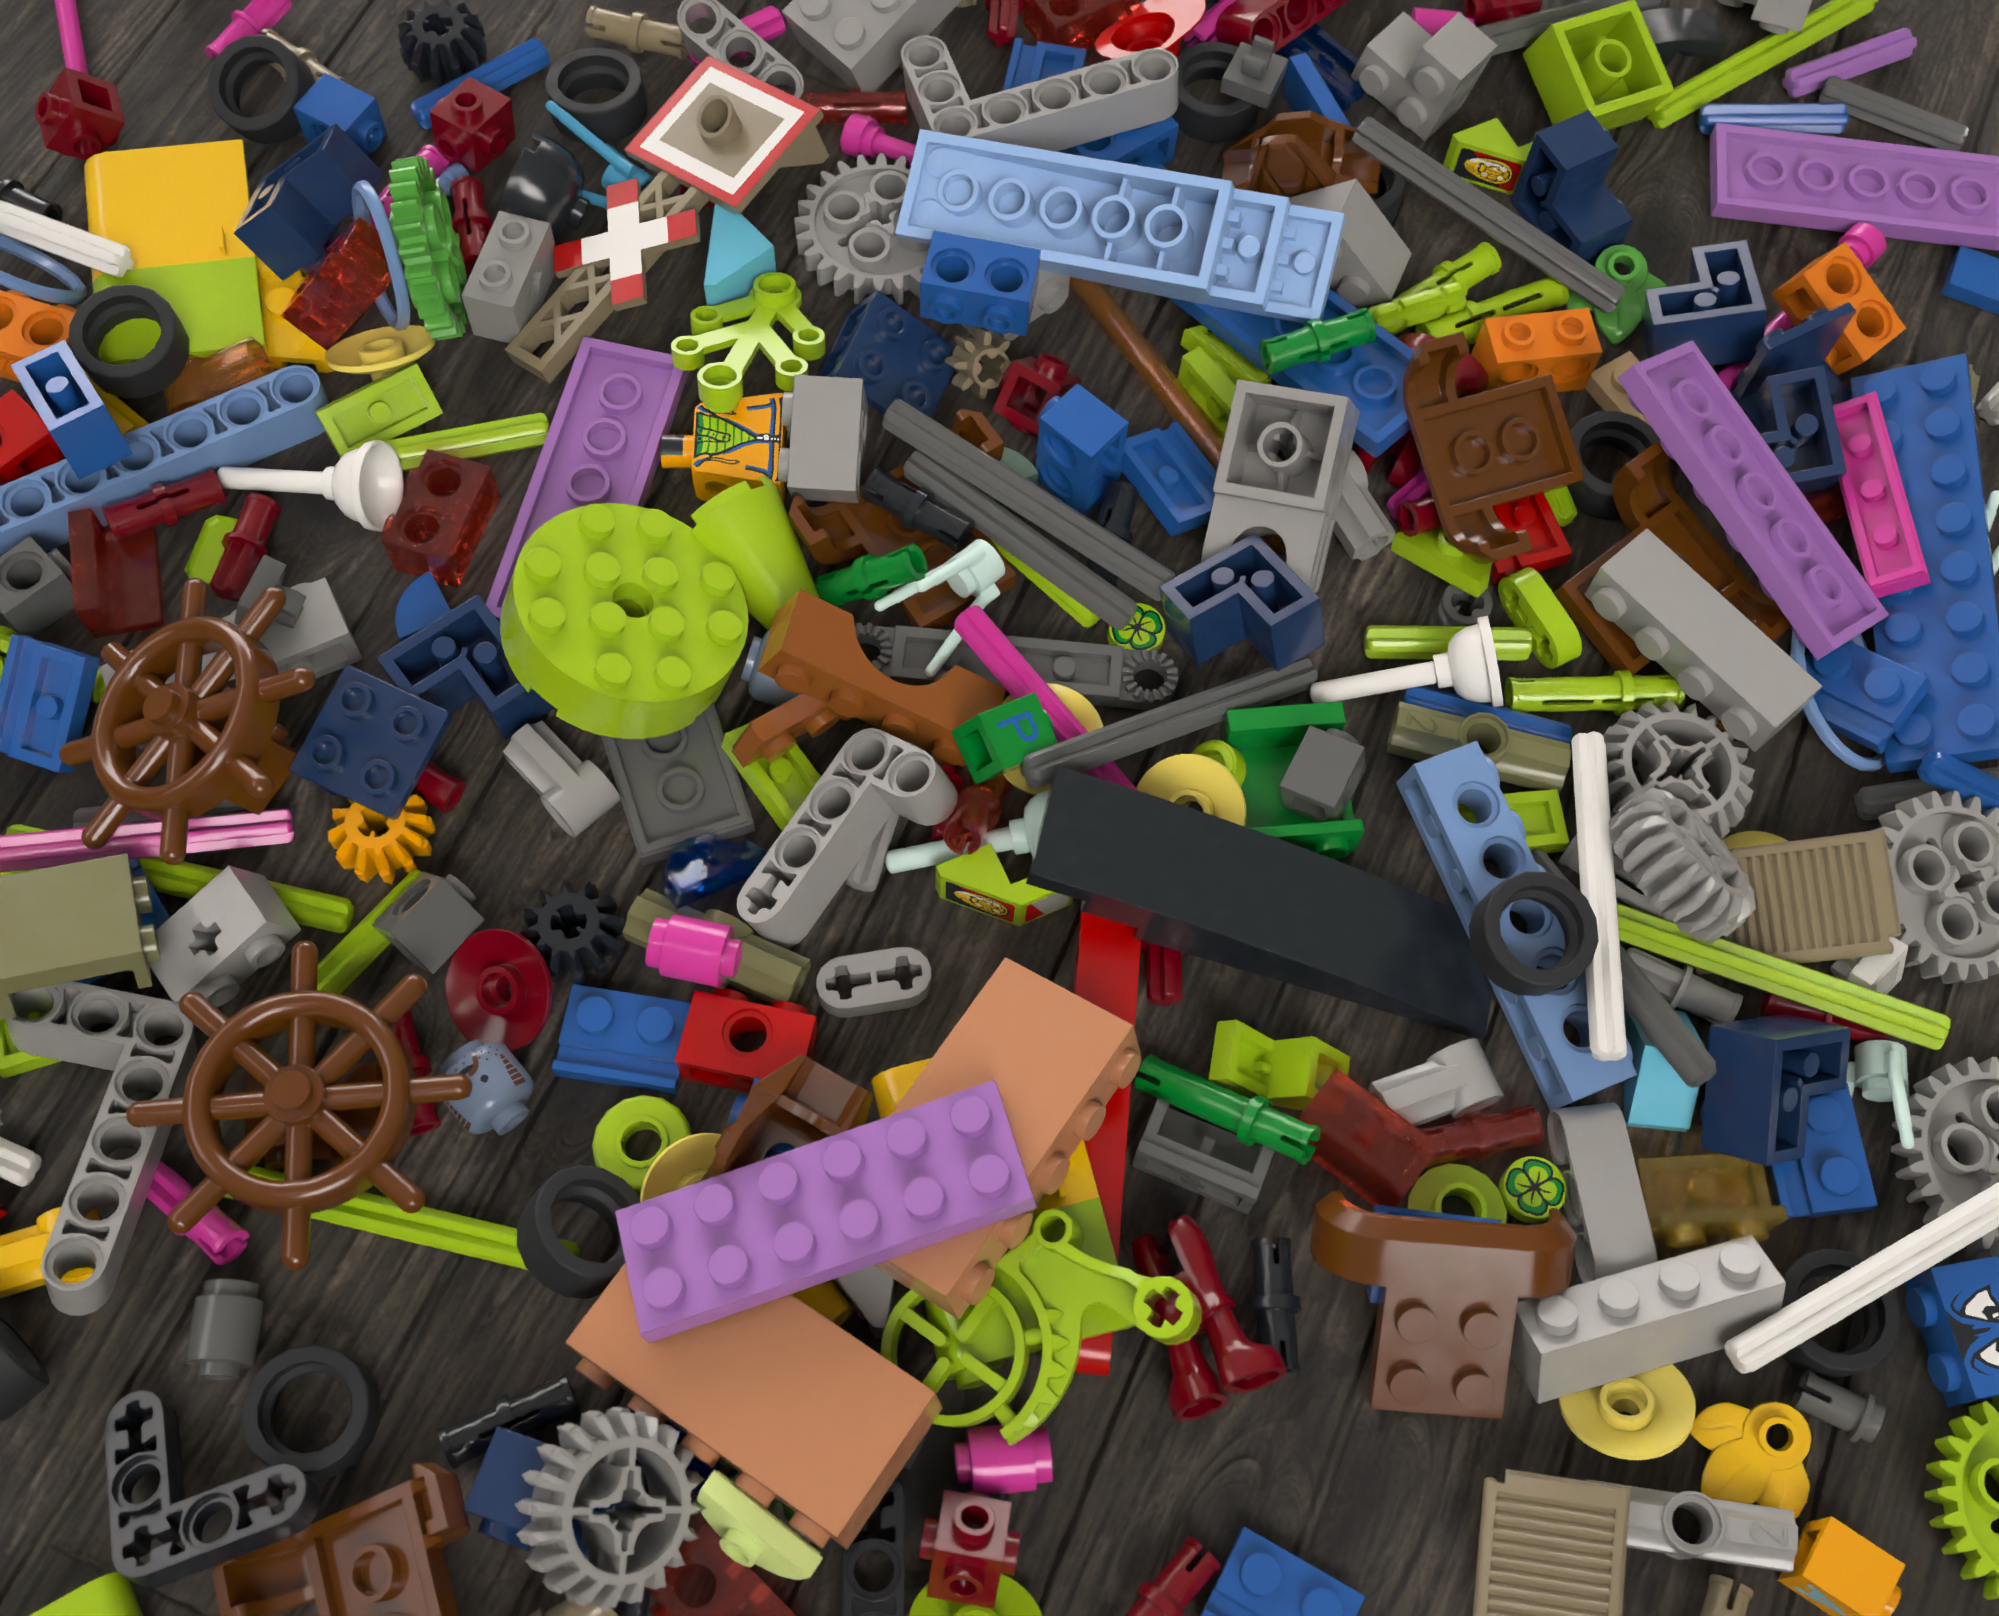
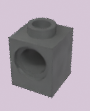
M29 536L0 556V613L20 635L34 637L84 601L70 582L79 575L56 548L46 554L33 538Z
M1309 726L1279 785L1282 808L1316 822L1341 821L1365 772V747L1359 745L1353 736L1344 731L1330 728L1325 732Z
M423 871L377 918L372 926L414 966L434 974L485 919L471 906L476 900V896L459 879L451 874H448L444 879Z

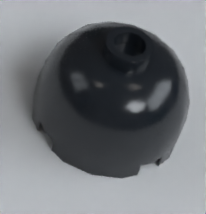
M535 132L532 139L535 145L538 146L536 152L526 147L524 148L510 175L499 203L508 207L507 213L550 223L554 240H556L568 226L576 230L579 228L588 210L590 201L582 197L585 177L582 166L573 153L557 141L540 132Z

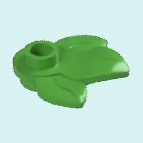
M1614 245L1605 249L1599 255L1594 265L1595 268L1625 288L1624 296L1613 311L1609 314L1603 313L1570 290L1569 299L1566 303V310L1589 308L1590 313L1593 312L1599 330L1610 345L1613 346L1625 340L1634 331L1641 319L1644 320L1645 290L1667 287L1662 280L1648 273L1647 262L1644 256L1637 249L1628 245ZM1614 264H1624L1629 268L1630 274H1618L1614 269Z

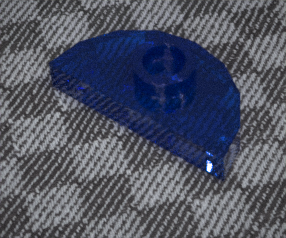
M709 833L687 838L671 851L663 874L665 895L676 910L749 878L767 851L748 840H744L743 846L731 842L715 841L717 834Z

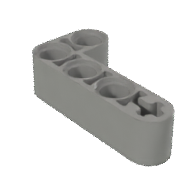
M875 728L863 729L853 734L742 887L737 897L739 915L765 940L783 948H790L800 943L814 926L891 814L896 812L917 824L925 826L936 825L946 820L953 813L957 805L958 793L955 786L934 758L926 751Z

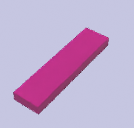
M1876 391L1833 405L1847 473L1839 480L1866 583L1877 598L1931 583Z

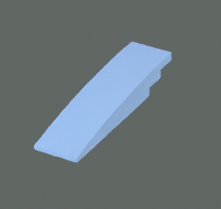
M920 129L895 234L900 238L930 245L933 231L1039 249L1041 250L1039 270L1305 324L1306 321L1319 318L1321 321L1323 319L1346 218L1345 213L1292 205L1289 197L1236 189L1233 181Z

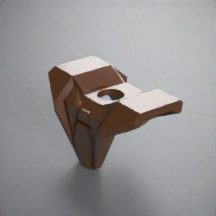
M1313 111L1279 113L1266 126L1223 151L1224 167L1222 179L1233 181L1236 189L1278 196L1282 195L1283 192L1298 193L1302 189L1303 193L1357 179L1365 191L1371 194L1378 192L1381 163L1353 145L1352 138L1357 128L1330 120Z
M801 1054L753 1085L736 1121L722 1132L716 1143V1156L701 1181L764 1160L770 1149L777 1144L788 1143L795 1148H799L865 1125L874 1095Z

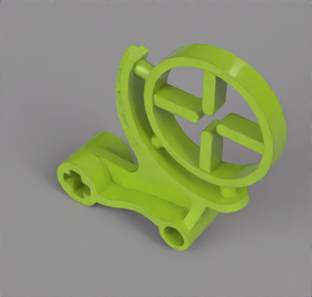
M1045 1210L1035 1220L1033 1233L1022 1241L1018 1247L1004 1255L996 1265L997 1268L1012 1277L1023 1289L1034 1307L1040 1326L1026 1328L1024 1320L1014 1303L1002 1291L991 1285L986 1296L974 1306L957 1331L956 1338L964 1344H970L996 1306L999 1305L1005 1312L1014 1335L1015 1355L1008 1379H1005L976 1356L970 1353H963L960 1356V1363L999 1393L986 1405L970 1413L962 1415L938 1414L933 1424L946 1427H968L980 1424L996 1416L1004 1427L1000 1430L1002 1436L1009 1446H1013L1040 1426L1057 1407L1066 1393L1079 1360L1082 1342V1321L1090 1307L1096 1304L1107 1305L1153 1339L1166 1345H1178L1188 1341L1198 1331L1202 1321V1309L1198 1298L1181 1281L1170 1276L1151 1278L1139 1275L1130 1269L1100 1261L1083 1253L1080 1249L1083 1246L1084 1234L1080 1225L1061 1210ZM1066 1225L1064 1237L1053 1243L1054 1231L1059 1226ZM912 1290L907 1292L894 1307L882 1336L881 1356L898 1366V1339L904 1322L938 1347L948 1348L951 1344V1339L948 1335L913 1310L925 1298ZM1174 1294L1179 1295L1175 1306L1182 1312L1180 1320L1175 1325L1165 1320L1161 1328L1156 1327L1161 1317L1153 1309L1156 1302L1161 1297L1171 1302ZM1042 1343V1361L1036 1385L1027 1403L1016 1416L1009 1407V1404L1017 1395L1025 1379L1029 1364L1030 1345ZM940 1357L922 1383L937 1394L954 1369V1362L949 1358Z

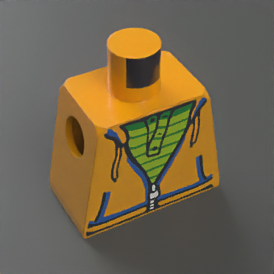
M784 393L743 397L734 410L726 413L712 412L706 408L705 403H700L695 407L693 435H662V468L692 469L696 497L702 501H709L722 491L745 480L751 489L761 487L762 484L759 477L766 476L778 488L785 505V482H779L778 479L780 448H787V426L782 425Z

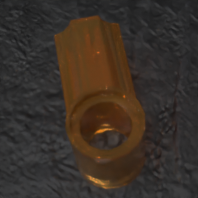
M251 336L204 359L189 355L181 375L163 390L168 416L275 372L274 365L267 356L263 345Z

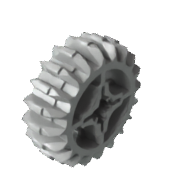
M1673 699L1664 702L1659 709L1649 701L1645 705H1641L1636 713L1631 710L1625 712L1613 727H1608L1603 735L1606 745L1609 802L1613 806V810L1610 812L1611 819L1619 813V808L1638 794L1642 795L1650 788H1656L1670 792L1675 798L1684 800L1688 808L1692 811H1697L1701 819L1708 826H1712L1716 835L1722 840L1730 832V828L1735 827L1743 819L1744 808L1752 799L1754 791L1748 787V784L1753 780L1755 770L1742 765L1748 757L1749 748L1733 747L1731 742L1735 738L1727 731L1721 732L1716 727L1717 715L1709 716L1705 720L1698 717L1696 703L1687 706L1683 712H1679ZM1632 757L1637 762L1635 768L1642 777V786L1639 784L1634 774L1632 767ZM1702 768L1704 769L1711 785V794L1708 791L1710 785L1703 776Z
M1650 788L1642 795L1638 794L1619 808V813L1609 820L1610 829L1608 831L1610 840L1614 844V853L1623 861V869L1634 879L1636 888L1641 889L1649 898L1650 905H1655L1663 913L1665 919L1673 921L1681 932L1690 934L1699 941L1703 942L1706 940L1713 943L1723 935L1726 937L1742 926L1746 918L1756 909L1754 889L1749 885L1748 875L1738 865L1739 860L1728 850L1726 842L1716 835L1713 827L1708 826L1701 819L1697 811L1689 809L1684 800L1675 798L1670 792Z
M622 1407L607 1409L605 1415L603 1412L591 1410L581 1414L580 1426L571 1423L557 1426L560 1447L547 1443L536 1447L545 1465L541 1472L529 1470L522 1474L529 1485L535 1486L532 1498H525L514 1505L520 1513L531 1515V1522L515 1535L520 1538L521 1543L535 1546L525 1562L529 1564L532 1570L541 1573L545 1572L542 1583L549 1590L560 1594L565 1592L564 1596H567L568 1601L582 1606L592 1602L594 1606L611 1609L612 1607L616 1608L619 1600L630 1604L642 1602L644 1586L654 1590L666 1587L665 1565L672 1568L686 1565L678 1548L682 1541L691 1542L700 1538L693 1528L688 1527L690 1514H697L706 1509L697 1500L691 1499V1491L704 1478L698 1472L686 1469L695 1452L689 1451L680 1444H676L680 1432L670 1425L658 1424V1418H655L653 1414L637 1411L633 1414L630 1412V1409ZM636 1458L645 1472L649 1495L641 1484V1467L635 1466ZM587 1472H588L587 1478L584 1480V1482H583L582 1485L580 1486V1484H581L583 1478L585 1477V1475H586ZM621 1500L630 1502L627 1506H613V1509L605 1510L602 1513L593 1511L595 1507H610V1503H618ZM572 1519H577L582 1527V1545L588 1547L587 1559L583 1556L576 1543Z

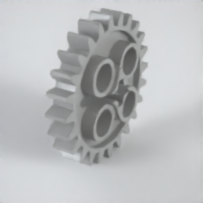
M879 153L876 164L869 165L862 155H858L856 168L851 169L844 162H837L838 175L836 177L825 171L820 172L821 187L812 184L807 185V200L798 201L799 217H795L798 255H804L806 271L817 270V284L820 286L834 280V295L837 297L844 294L848 289L854 290V301L856 304H859L866 294H872L876 290H879L884 295L892 294L899 305L903 304L904 291L910 290L920 298V281L930 245L900 238L895 234L910 170L906 169L905 156L901 155L894 165H887L884 153Z
M1932 791L1895 804L1896 810L1878 817L1882 827L1875 830L1885 829L1902 934L1894 938L1908 945L1904 968L1920 964L1921 978L1928 979L1941 976L1943 984L1964 981L1966 984L1988 979V976L1999 974V808L1981 812L1980 797L1975 796L1961 801L1958 791H1951L1940 796L1937 791Z
M1968 1057L1955 1065L1948 1063L1931 1072L1930 1076L1915 1083L1913 1087L1916 1093L1907 1097L1915 1144L1913 1148L1905 1149L1900 1142L1891 1147V1152L1908 1158L1909 1166L1900 1169L1895 1175L1896 1178L1914 1180L1917 1188L1906 1199L1908 1203H1917L1925 1200L1930 1208L1923 1218L1925 1225L1999 1182V1061L1997 1057H1991L1980 1064H1977L1973 1057ZM1987 1108L1994 1114L1996 1122L1989 1116ZM1894 1121L1892 1127L1899 1132L1897 1123ZM1947 1144L1957 1153L1958 1162L1949 1153ZM1999 1227L1967 1245L1968 1254L1974 1256L1990 1250L1992 1257L1999 1256Z

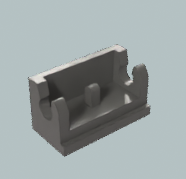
M1158 1098L1131 1166L1248 1215L1258 1198L1275 1150L1259 1144L1253 1146L1243 1144L1237 1140V1135L1168 1107L1169 1102Z

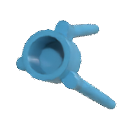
M548 101L546 103V109L610 163L602 177L603 188L606 189V186L637 178L641 184L642 193L653 181L654 176L630 162L609 143L602 142L555 102ZM583 190L582 197L589 200L590 204L607 210L606 196Z

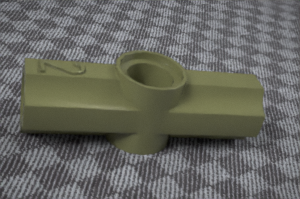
M1399 701L1389 731L1387 753L1423 761L1467 745L1469 742L1478 741V744L1482 745L1488 752L1484 756L1489 757L1494 762L1500 781L1538 791L1558 789V794L1562 790L1571 761L1572 750H1570V743L1509 729L1500 717L1491 713L1478 712L1465 718Z
M647 888L640 896L635 898L627 913V920L622 931L625 940L647 948L649 934L655 919L659 917L670 920L674 914L733 926L734 939L743 941L742 958L736 977L726 976L720 988L727 989L730 985L771 1004L775 1001L797 1002L811 968L810 959L755 936L753 929L746 923L723 911L708 909L706 913H703Z

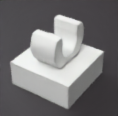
M1889 937V942L1894 947L1892 954L1839 959L1830 967V971L1837 978L1887 995L1902 979L1908 945L1894 937Z

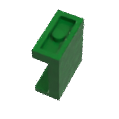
M1342 701L1227 710L1220 732V741L1237 749L1245 759L1246 776L1241 786L1246 802L1247 816L1245 827L1334 860L1345 858L1350 853H1354L1364 834L1363 821L1361 819L1354 820L1351 800L1341 821L1316 822L1282 808L1279 785L1309 726L1325 732L1330 728L1343 730L1346 720Z

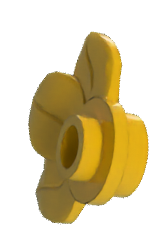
M1775 1401L1758 1404L1751 1410L1729 1402L1716 1403L1702 1410L1695 1417L1694 1425L1690 1432L1700 1444L1712 1450L1702 1472L1701 1493L1713 1499L1746 1504L1757 1502L1759 1506L1794 1511V1519H1796L1805 1506L1810 1491V1483L1802 1461L1807 1456L1811 1447V1431L1802 1414L1787 1404ZM1774 1424L1784 1425L1789 1434L1788 1442L1779 1449L1771 1448L1766 1440V1432Z

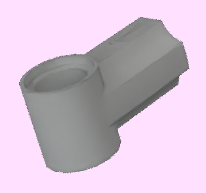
M543 721L524 725L511 736V741L503 750L506 760L537 791L542 804L549 814L573 838L621 801L617 790L604 773L591 761L585 760L582 762Z
M1475 1038L1450 1045L1431 1055L1426 1063L1374 1081L1368 1087L1374 1114L1380 1126L1387 1131L1389 1136L1451 1114L1452 1118L1471 1115L1495 1104L1504 1097L1479 1041Z

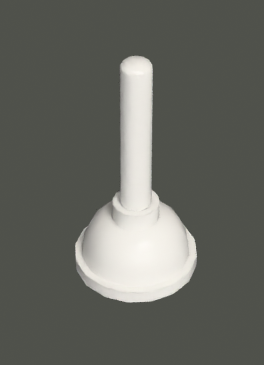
M371 440L364 443L361 447L345 453L335 467H326L323 472L223 466L218 469L216 474L223 489L323 494L327 500H334L345 516L360 522L364 528L371 531L382 532L390 528L398 518L403 500V471L398 454L391 444L382 440Z
M1488 616L1478 617L1477 624L1465 627L1456 633L1448 643L1447 653L1433 655L1434 661L1315 682L1310 687L1311 700L1313 703L1337 702L1438 683L1439 689L1453 686L1456 693L1465 700L1477 703L1491 702L1493 708L1503 706L1499 669Z

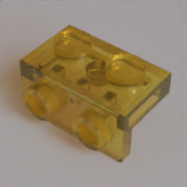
M1725 1154L1640 1158L1635 1160L1653 1238H1666L1667 1246L1669 1247L1699 1245L1707 1241L1706 1235L1728 1234L1729 1241L1752 1235L1758 1242L1768 1239V1231L1788 1219L1784 1205L1771 1206L1764 1167L1761 1164Z

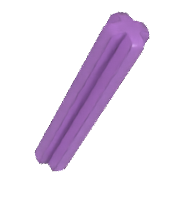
M1901 28L1789 68L1786 71L1785 78L1782 79V87L1787 89L1790 97L1796 98L1823 88L1830 76L1846 80L1910 57L1913 53V48L1917 46V38L1912 36L1910 29Z

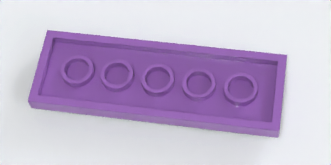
M1716 123L1710 135L1711 216L1847 232L1853 225L1863 222L1875 226L1884 237L1954 246L1962 245L1971 248L1999 251V156Z
M583 336L486 602L487 607L499 623L502 605L519 554L525 543L540 526L565 511L589 504L619 503L644 507L661 457L662 435L669 434L689 371L680 370L673 365L671 354Z
M1693 340L1634 364L1617 378L1628 393L1631 405L1636 411L1643 414L1660 438L1664 452L1677 462L1693 485V491L1698 500L1711 510L1725 530L1730 545L1742 554L1759 578L1763 592L1776 602L1791 623L1797 640L1810 650L1817 661L1889 616L1888 612Z
M994 1079L617 1210L615 1213L639 1332L648 1343L1025 1213L1036 1209L1037 1205L999 1088Z

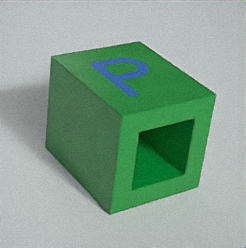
M1035 692L979 713L951 731L975 785L1020 768V764L1023 762L1026 754L1058 743L1054 735L1052 720L1042 708Z

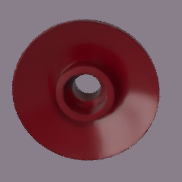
M497 928L477 932L468 937L455 951L447 969L445 993L448 1009L455 1025L470 1042L480 1039L483 1044L501 1042L509 1051H514L531 1043L543 1030L552 1006V981L544 958L538 949L524 936L511 930ZM508 983L511 985L512 995L509 992Z

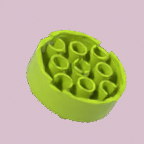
M595 503L565 511L540 526L531 535L519 554L500 615V635L506 659L518 681L528 693L532 689L536 691L544 700L558 709L556 713L558 718L582 730L621 739H646L674 733L694 723L698 715L705 711L713 702H716L744 648L748 633V608L742 586L734 570L690 534L691 527L670 517L662 510L619 503Z

